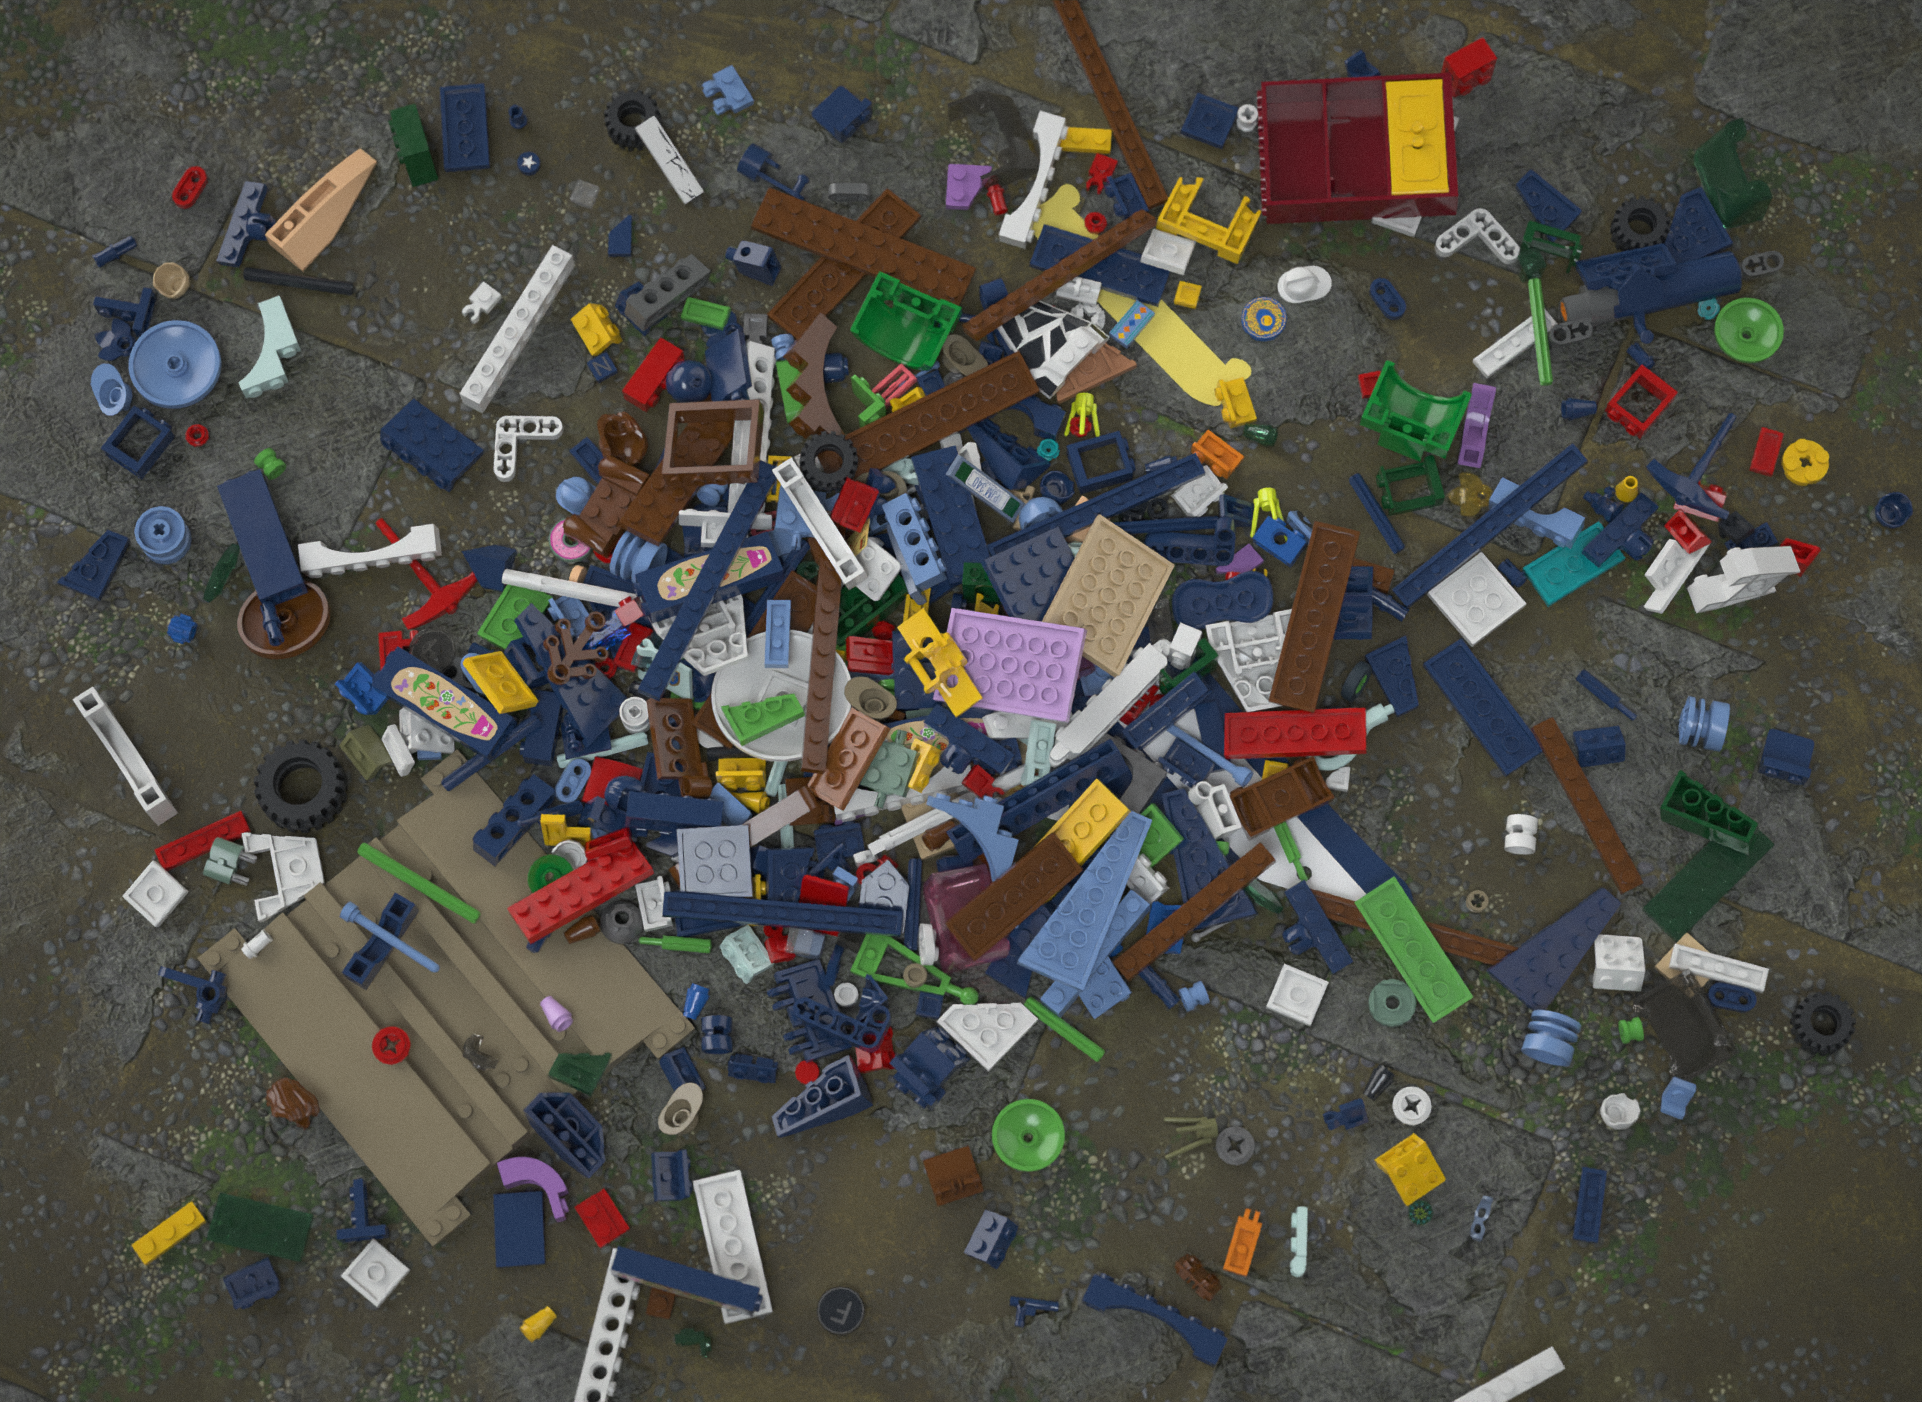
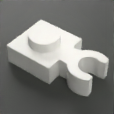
M483 282L470 296L469 300L473 304L463 308V316L466 317L468 313L474 312L475 314L471 320L475 324L479 321L482 311L488 314L502 298L501 294Z

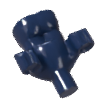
M1610 486L1605 488L1603 496L1597 492L1592 494L1589 491L1583 496V499L1590 503L1594 512L1597 515L1603 516L1608 523L1615 519L1624 507L1623 503L1611 500L1616 491Z

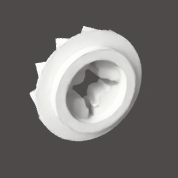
M1080 302L1072 308L1071 314L1083 319V312H1085L1088 316H1093L1091 317V322L1102 330L1104 327V311H1102L1098 304L1094 306Z
M1406 1087L1395 1095L1392 1109L1395 1117L1403 1124L1414 1126L1423 1123L1428 1118L1431 1112V1101L1422 1089ZM1407 1100L1411 1103L1420 1101L1416 1106V1113L1412 1110L1404 1112L1408 1105Z

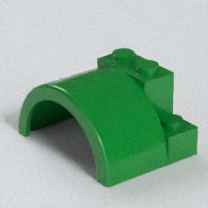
M879 271L850 330L858 341L875 353L897 364L902 363L905 367L928 371L933 368L949 333H953L962 315V307L942 298L940 300L900 283L899 279ZM885 300L893 301L892 309L884 303Z
M1387 360L1359 425L1381 433L1377 445L1419 462L1424 451L1445 459L1472 394L1463 391L1462 394L1456 397H1438L1424 393L1406 383L1396 372L1395 363Z

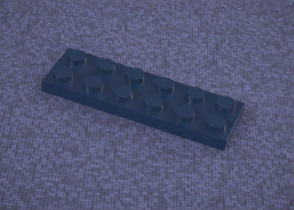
M1044 224L1030 261V267L1041 271L1048 270L1094 239ZM1120 248L1077 277L1100 282L1102 284L1101 290L1158 307L1171 271L1142 263V254Z
M956 445L911 457L938 550L947 568L945 573L950 587L962 584L964 562L981 563L990 557L970 492L946 475L958 455Z
M1462 638L1423 664L1425 670L1505 777L1543 753L1534 734Z

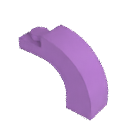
M1473 383L1472 396L1467 407L1459 450L1458 464L1481 468L1496 387Z
M516 1157L497 1162L506 1189L522 1184H535L542 1187L547 1192L555 1220L557 1222L567 1220L565 1213L569 1212L565 1198L561 1199L560 1197L569 1194L565 1183L553 1168L542 1161L528 1157Z

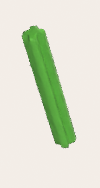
M1029 997L1025 1001L1024 1006L1035 1017L1093 1060L1098 1062L1104 1056L1105 1051L1033 997Z

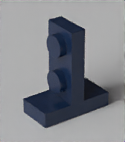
M143 287L139 304L95 297L93 306L99 315L111 318L112 316H117L125 321H134L132 329L136 336L140 337L149 329L157 297L152 289Z
M597 796L585 803L577 825L584 828L593 826L604 832L612 833L626 828V815L612 810L608 805H605L606 799ZM629 827L632 832V841L635 843L638 837L637 828Z
M354 1179L353 1187H350V1199L354 1201L355 1210L351 1211L352 1225H356V1228L336 1230L337 1240L340 1243L389 1238V1228L386 1225L369 1226L367 1182L364 1179Z

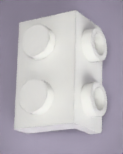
M1203 466L1206 472L1205 476L1181 486L1171 495L1188 517H1200L1208 510L1207 506L1212 501H1218L1219 496L1225 494L1224 491L1228 488L1225 483H1220L1208 466Z
M1138 854L1127 885L1151 906L1169 887L1165 884L1167 883L1166 878L1159 871L1155 872L1150 867L1152 863L1147 856Z
M658 876V880L635 885L645 932L673 926V918L662 917L664 892H671L669 882H664L662 876Z

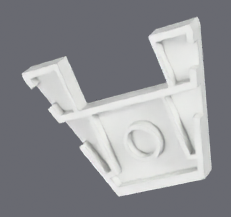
M242 833L246 853L257 854L269 850L271 852L279 894L254 900L260 923L305 898L304 895L320 882L323 886L325 885L318 844L315 838Z

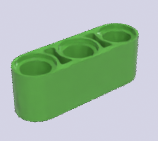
M785 359L776 361L786 419L787 423H789L802 407V404L795 401L786 391L799 371L790 366Z

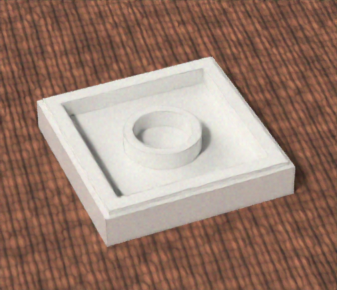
M1153 229L1142 254L1141 262L1184 275L1196 242Z
M152 861L122 897L155 927H159L189 891L160 864Z
M1284 964L1266 1008L1310 1027L1329 982Z
M372 1239L341 1277L379 1308L411 1270L376 1240Z

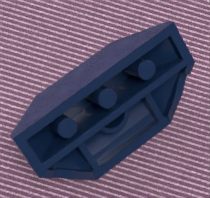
M539 1093L523 1109L531 1127L564 1162L587 1179L605 1162L603 1127L571 1093Z

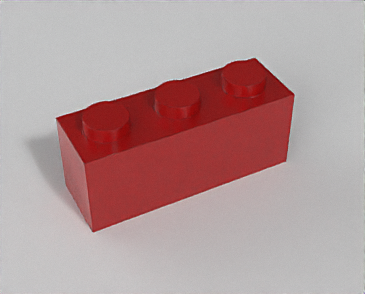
M660 337L622 390L624 399L646 413L650 407L654 408L659 401L660 393L663 389L667 390V373L672 370L676 363L685 361L683 350Z

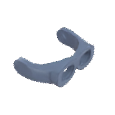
M1489 1196L1482 1197L1481 1202L1476 1208L1474 1222L1470 1229V1237L1479 1242L1482 1241L1485 1232L1483 1221L1489 1217L1491 1203L1493 1202V1198ZM1479 1209L1485 1210L1483 1218L1478 1217ZM1477 1224L1481 1227L1480 1233L1474 1232L1475 1225Z

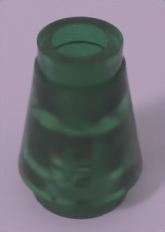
M1246 423L1243 429V436L1265 447H1273L1277 440L1278 429L1274 428L1273 425Z

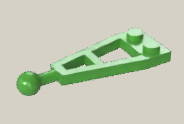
M866 934L850 970V973L864 979L866 974L871 975L876 983L943 996L947 992L959 997L964 1005H974L979 998L976 989L972 987L962 989L951 984V977L933 965L922 966L927 972L942 981L939 987L924 984L920 988H911L902 979L876 974L888 946L912 962L922 965L920 956L890 936Z

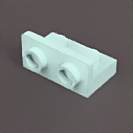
M749 925L726 936L720 945L723 956L730 961L737 976L742 978L745 984L751 982L754 976L775 964H771L767 950Z

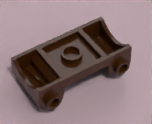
M611 455L600 461L598 470L602 479L581 514L568 516L563 523L564 534L569 540L580 543L605 558H608L624 529L618 526L619 520L650 478L649 474Z
M1314 756L1308 759L1306 757L1300 758L1293 763V766L1244 789L1243 787L1236 788L1229 795L1248 841L1310 810L1314 811L1329 804L1335 798L1322 778Z

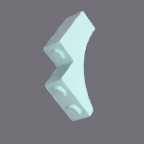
M280 296L258 303L264 321V344L257 363L250 373L239 382L246 398L258 397L264 391L279 389L289 381L280 359L283 357H293L297 352L301 351Z

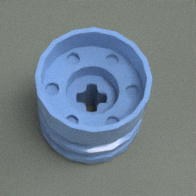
M626 531L618 541L613 552L610 572L615 576H621L624 580L631 577L632 582L635 584V574L665 564L668 552L667 546L661 543L658 547Z
M1688 696L1679 719V744L1686 745L1691 735L1690 743L1692 747L1697 745L1701 737L1703 738L1704 749L1720 752L1728 727L1729 703L1713 701L1709 710H1705V699L1700 698L1695 708L1696 698Z
M1534 1010L1531 1014L1532 1021L1528 1025L1529 1029L1534 1033L1525 1035L1521 1049L1522 1053L1547 1064L1569 1066L1575 1049L1568 1043H1574L1578 1040L1576 1033L1580 1032L1581 1024L1557 1012Z

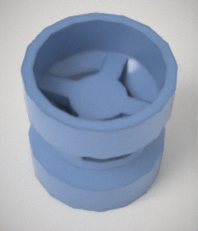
M791 334L778 335L771 340L772 346L776 350L774 354L776 361L785 360L784 354L794 343V337Z
M728 484L705 485L700 488L697 497L705 505L715 507L720 501V495L726 492Z
M1201 981L1194 983L1192 988L1184 987L1178 990L1187 1012L1193 1010L1198 1004L1205 1005L1210 1003L1206 989Z

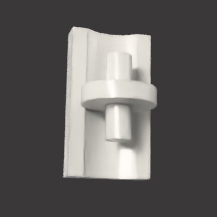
M1075 277L1058 288L1056 296L1096 306L1102 284L1081 277Z

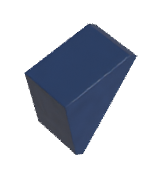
M1225 494L1219 496V518H1232L1236 523V527L1252 526L1254 503Z

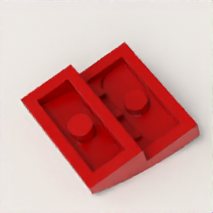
M594 757L582 802L586 803L597 796L605 799V789L611 779L619 776H630L640 780L643 769L605 758Z

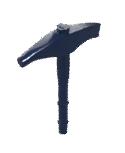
M1729 413L1689 477H1684L1668 470L1656 459H1653L1646 466L1654 479L1675 498L1677 505H1686L1703 513L1727 519L1729 511L1719 507L1698 483L1707 470L1717 449L1722 445L1721 443L1728 431L1732 429V425L1737 418L1735 414Z

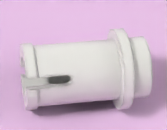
M262 929L250 942H245L241 950L249 959L256 958L258 956L257 953L272 942L273 939Z

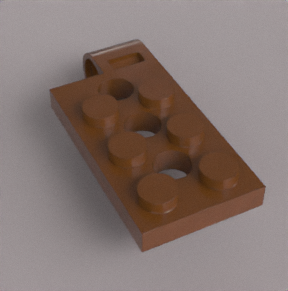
M652 698L648 699L646 703L657 778L679 779L682 797L692 796L695 799H708L712 792V782L708 776L706 763H701L697 730L691 725L695 718L692 699L661 698L660 702ZM668 717H672L676 721V727L669 724ZM672 739L679 743V750L673 747ZM676 761L683 766V772L676 769Z

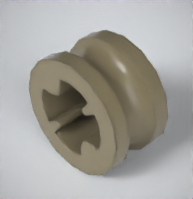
M1475 890L1466 898V906L1471 912H1482L1488 906V897L1483 891ZM1474 896H1478V899L1481 897L1483 900L1479 908L1476 907V904L1473 906L1471 903L1474 900Z

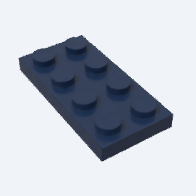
M484 83L440 87L445 172L489 169L490 159Z

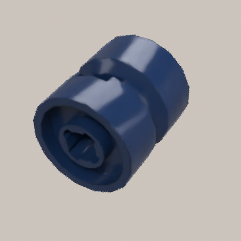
M712 1015L702 1018V1033L705 1034L702 1038V1053L728 1054L733 1052V1039L729 1036L733 1032L732 1017Z

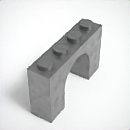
M1106 733L1091 749L1111 738L1132 774L1131 784L1120 801L1131 811L1141 814L1165 781L1167 772L1163 770V765L1156 761L1152 763L1147 760L1145 754L1135 748L1132 750L1127 747L1126 742L1120 737H1112ZM1067 759L1061 766L1070 762V760Z

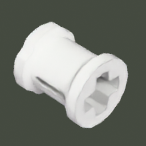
M1243 105L1238 111L1237 126L1243 132H1251L1257 125L1258 111L1254 106Z

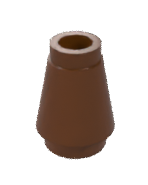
M949 820L925 830V834L922 835L925 846L930 851L939 850L950 839L946 831L955 827V823Z
M585 915L564 931L563 934L570 945L596 937L600 929L592 915L588 917Z

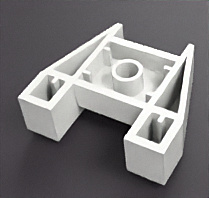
M1791 546L1748 548L1743 550L1737 547L1727 551V555L1720 560L1724 574L1711 577L1707 575L1698 576L1687 590L1696 613H1701L1776 592V584L1788 575L1800 573V569Z

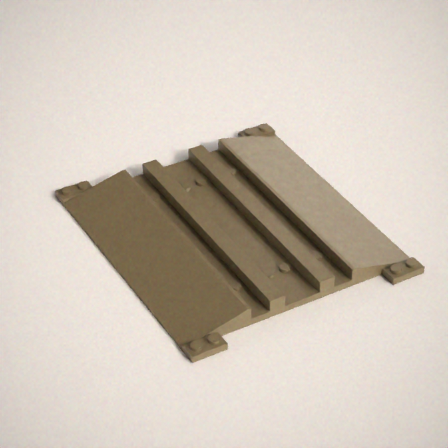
M458 749L421 778L433 795L397 820L399 825L380 841L376 837L368 845L478 910L481 915L476 923H471L360 856L324 886L320 882L304 895L306 900L287 916L281 913L264 929L272 937L273 941L259 951L256 958L249 959L243 953L241 948L244 947L243 944L246 941L235 928L197 958L210 975L212 970L227 974L223 986L227 987L226 992L229 998L296 1080L316 1096L319 1101V1108L433 1247L437 1246L471 1217V1214L457 1197L495 1167L497 1162L502 1161L536 1133L527 1120L523 1109L539 1093L569 1092L577 1099L643 1043L660 1060L695 1031L694 1026L683 1016V1013L673 1004L623 944L611 942L603 935L600 927V917L593 909L551 932V936L546 938L538 953H531L526 948L528 940L510 916L507 908L533 894L527 881L529 869L537 859L547 854L528 832L522 836L496 867L473 850L472 839L479 829L483 830L488 825L489 818L495 812L499 813L502 810L503 803L477 772L451 791H447L443 787L441 780L467 762ZM510 816L507 818V820L511 822L517 821V819L514 816ZM495 833L492 835V837L499 839L503 837V835L501 833ZM551 872L545 875L546 880H550L552 878ZM396 892L414 903L419 910L400 940L437 963L440 969L438 972L433 973L394 948L368 989L364 990L346 979L342 971L354 953L365 946L373 933L356 922L348 923L341 919L340 913L344 906L351 901L359 907L363 916L378 925L382 911ZM585 915L586 917L592 915L599 926L600 932L596 934V937L569 945L563 932ZM548 996H552L553 999L572 1014L573 1023L562 1032L552 1029L540 1006L541 1001ZM386 1027L402 1029L409 1036L411 1043L409 1055L402 1062L393 1066L381 1063L376 1059L372 1051V1041L375 1035ZM386 1038L388 1044L386 1051L391 1050L396 1054L397 1049L395 1046L398 1042L393 1043Z

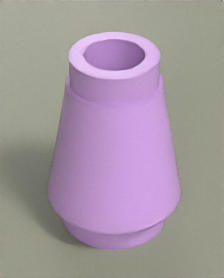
M548 996L541 1001L540 1006L552 1029L562 1032L573 1023L572 1014L553 999L552 996Z

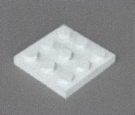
M1482 552L1427 594L1471 647L1526 606L1525 601Z

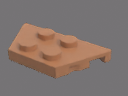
M1105 343L1095 354L1091 352L1066 377L1065 384L1057 391V403L1061 404L1075 397L1078 393H1084L1137 367L1134 360L1130 361L1120 354L1118 349Z

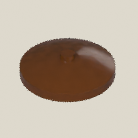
M304 580L308 593L275 605L277 616L281 619V632L284 637V642H281L282 644L279 646H272L269 643L267 631L264 630L262 625L263 616L260 610V605L262 604L257 592L254 591L242 605L237 620L238 632L245 646L254 654L267 659L291 658L313 647L326 632L330 621V607L321 589L312 582Z

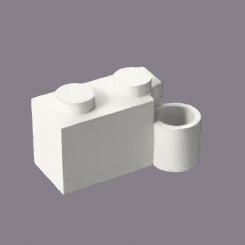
M1201 781L1189 790L1188 796L1190 801L1199 805L1197 809L1215 840L1230 836L1242 828L1225 784L1212 788L1208 782Z

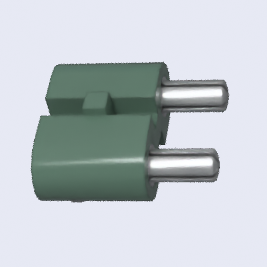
M216 837L209 853L210 857L207 859L203 875L229 885L234 881L247 886L249 878L236 874L237 866L241 859L254 864L257 856L244 852V846Z

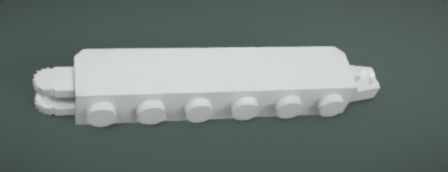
M1163 637L1154 645L1149 643L1144 649L1140 647L1133 655V660L1129 664L1125 663L1120 675L1116 676L1113 680L1111 678L1108 679L1102 686L1103 691L1098 696L1094 694L1087 701V707L1083 711L1078 710L1070 720L1072 722L1067 727L1062 726L1055 734V745L1049 755L1050 766L1059 767L1067 759L1072 761L1089 751L1159 680L1160 670L1162 668L1166 669L1169 647L1171 645L1166 638Z

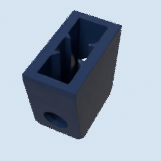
M744 240L740 242L738 249L731 246L728 247L725 258L734 262L740 274L773 286L782 268L772 247Z

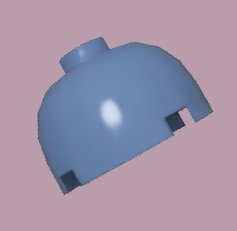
M1047 497L1029 500L1019 514L1021 530L1063 512L1062 508L1053 499Z

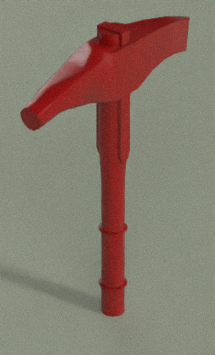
M383 518L376 521L375 524L391 544L400 540L392 530V527H389ZM417 559L412 560L413 562L409 564L432 595L419 610L402 618L406 628L410 630L420 627L446 613L453 615L458 609L457 605L478 581L473 571L455 583L440 587Z

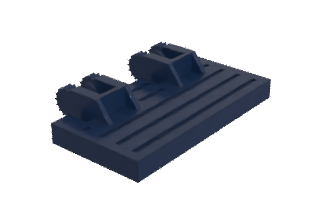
M814 960L775 972L774 978L777 984L783 982L788 984L767 991L768 997L789 993L790 998L773 1004V1010L778 1011L787 1008L786 1010L793 1028L804 1026V1028L783 1035L785 1041H792L803 1036L806 1039V1043L789 1048V1054L794 1055L804 1052L803 1056L806 1063L851 1049L852 1045L801 1023L794 1014V1003L803 997L839 1012L830 986L825 985L826 976L820 960ZM808 1006L805 1009L800 1008L802 1015L808 1012L813 1015L815 1020V1014L809 1011ZM825 1015L820 1019V1023L822 1025H829L833 1017ZM844 1026L842 1029V1033L844 1035H848Z

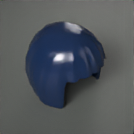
M619 776L611 779L604 793L606 803L612 810L626 815L629 791L641 792L642 783L630 776Z

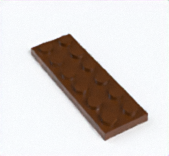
M1051 833L947 920L944 925L971 960L976 961L1083 869L1056 834Z

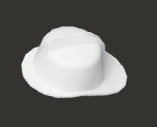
M1318 266L1295 267L1280 277L1278 292L1285 301L1290 303H1302L1320 299L1329 293L1332 286L1331 278L1328 272Z

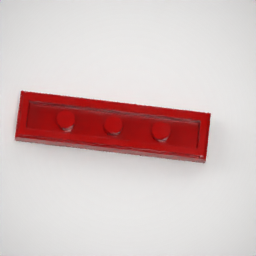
M239 811L161 846L154 851L160 865L166 871H169L209 853L216 837L233 842L242 838V833H251V830L243 812Z

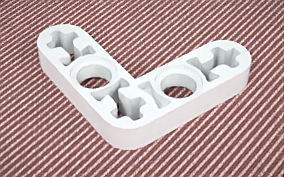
M1482 208L1472 211L1440 235L1435 244V251L1438 255L1449 257L1476 236H1479L1505 264L1516 262L1520 250L1518 244L1493 216ZM1483 217L1485 219L1483 223L1481 221L1477 223L1476 218ZM1459 228H1465L1468 230L1469 235L1462 238L1458 236L1456 231ZM1495 231L1500 234L1501 238L1498 241H1492L1488 234ZM1451 238L1454 239L1450 243L1449 249L1447 247L1441 248L1442 242L1447 244L1451 241ZM1506 249H1507L1508 251L1513 250V251H1514V252H1513V255L1511 256L1510 254H1508V255L1506 256V255H1505Z
M551 416L501 417L496 424L494 472L497 479L502 482H508L515 477L518 439H558L564 431L560 419ZM506 423H510L511 427H518L517 423H520V432H517L516 428H509V431L505 432L502 427H505ZM527 423H534L536 429L532 433H527L524 431V426ZM540 423H542V424H543V427H544V428H542L543 433H540V431H541ZM551 424H555L556 429L551 433L548 428L551 427ZM504 444H510L512 451L508 454H502L500 447ZM503 460L507 461V467L510 470L506 472V475H502V472L499 471L504 468Z

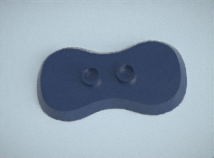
M1246 571L1231 579L1220 582L1191 579L1183 582L1176 588L1172 598V612L1178 625L1183 623L1197 630L1204 629L1206 625L1223 620L1254 623L1265 618L1271 611L1273 590L1269 579L1264 574L1256 571Z

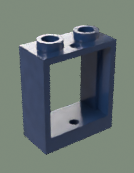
M133 406L102 445L101 450L105 456L142 480L175 436L171 431L172 427L163 420L158 422L153 418L154 415L146 408L140 410ZM141 419L159 431L160 434L137 462L116 447L135 423Z
M1120 431L1067 445L1066 454L1080 495L1132 480L1133 472L1136 471L1133 459L1128 458L1126 452L1129 450L1128 443L1125 437H1121ZM1116 443L1124 469L1087 479L1079 453Z
M522 637L509 643L504 651L506 658L529 689L548 684L545 670L537 672L525 651L531 645H527Z

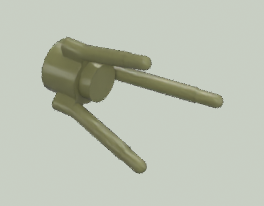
M1164 1118L1165 1122L1196 1123L1195 1126L1177 1128L1176 1132L1196 1131L1197 1137H1202L1201 1140L1165 1156L1166 1159L1176 1157L1203 1144L1212 1143V1138L1218 1137L1215 1118Z

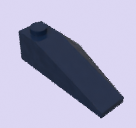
M988 418L967 428L995 476L1009 490L1026 488L1051 465L1047 459L1040 456L1037 450L1031 446L1026 449L1017 443L1018 438L1014 435L1009 436L1000 432V427Z
M847 1055L826 1066L822 1070L823 1074L814 1082L810 1081L805 1086L806 1089L799 1096L792 1097L772 1116L779 1138L853 1116L873 1106L868 1086L851 1056Z

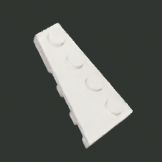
M1005 712L992 713L982 717L988 737L992 740H1005L1009 738H1016L1017 740L1029 739L1031 720L1056 724V734L1062 726L1067 727L1072 722L1070 720L1073 715L1070 713L1069 723Z

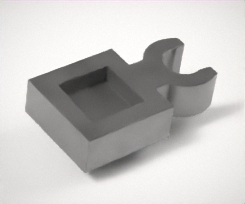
M745 314L743 332L745 338H750L746 341V344L749 341L762 344L760 339H767V314Z

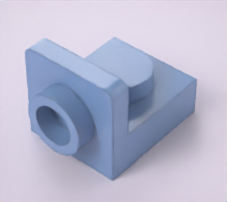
M838 866L833 873V882L848 886V903L858 888L859 881L857 877Z
M1673 1077L1662 1094L1660 1111L1678 1119H1683L1686 1106L1696 1091V1085Z

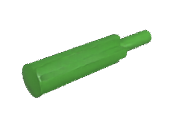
M1287 822L1274 827L1289 863L1294 864L1300 880L1307 882L1308 878L1300 862L1302 856Z
M663 935V939L639 938L640 944L662 946V949L710 954L712 949L711 939Z

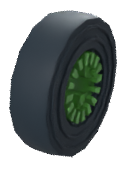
M1363 661L1358 662L1348 675L1341 691V696L1347 701L1354 702L1367 685L1372 673V667Z

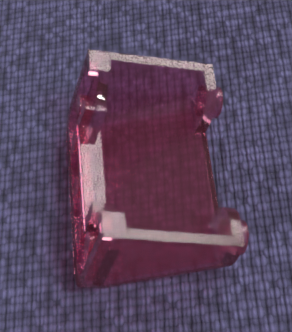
M986 864L932 873L924 883V898L932 929L936 930L935 943L939 949V960L945 974L1003 959L1009 955V941L1003 937L979 959L972 961L944 925L947 920L992 883L991 873L987 870Z

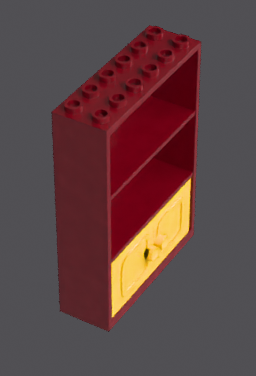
M1451 73L1261 82V90L1257 91L1262 216H1266L1267 224L1456 215L1458 181Z

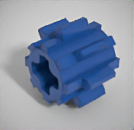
M181 614L179 617L174 615L168 625L167 634L171 636L173 641L184 644L185 641L190 643L196 634L197 624L193 622L194 620L190 616Z

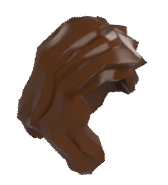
M623 411L617 414H603L598 419L599 445L603 457L606 458L611 455L631 466H637L647 452L648 441L647 436L636 420Z
M289 1078L279 1079L266 1091V1105L271 1107L272 1116L287 1118L290 1122H295L297 1127L303 1128L304 1131L310 1126V1116L317 1117L319 1114V1101L316 1096L296 1080Z

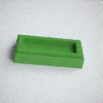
M688 297L681 314V319L723 330L728 322L731 308Z

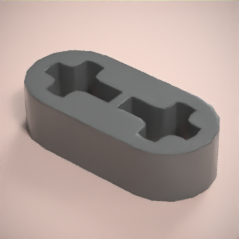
M833 183L828 186V198L832 201L864 202L870 200L871 187L868 184Z

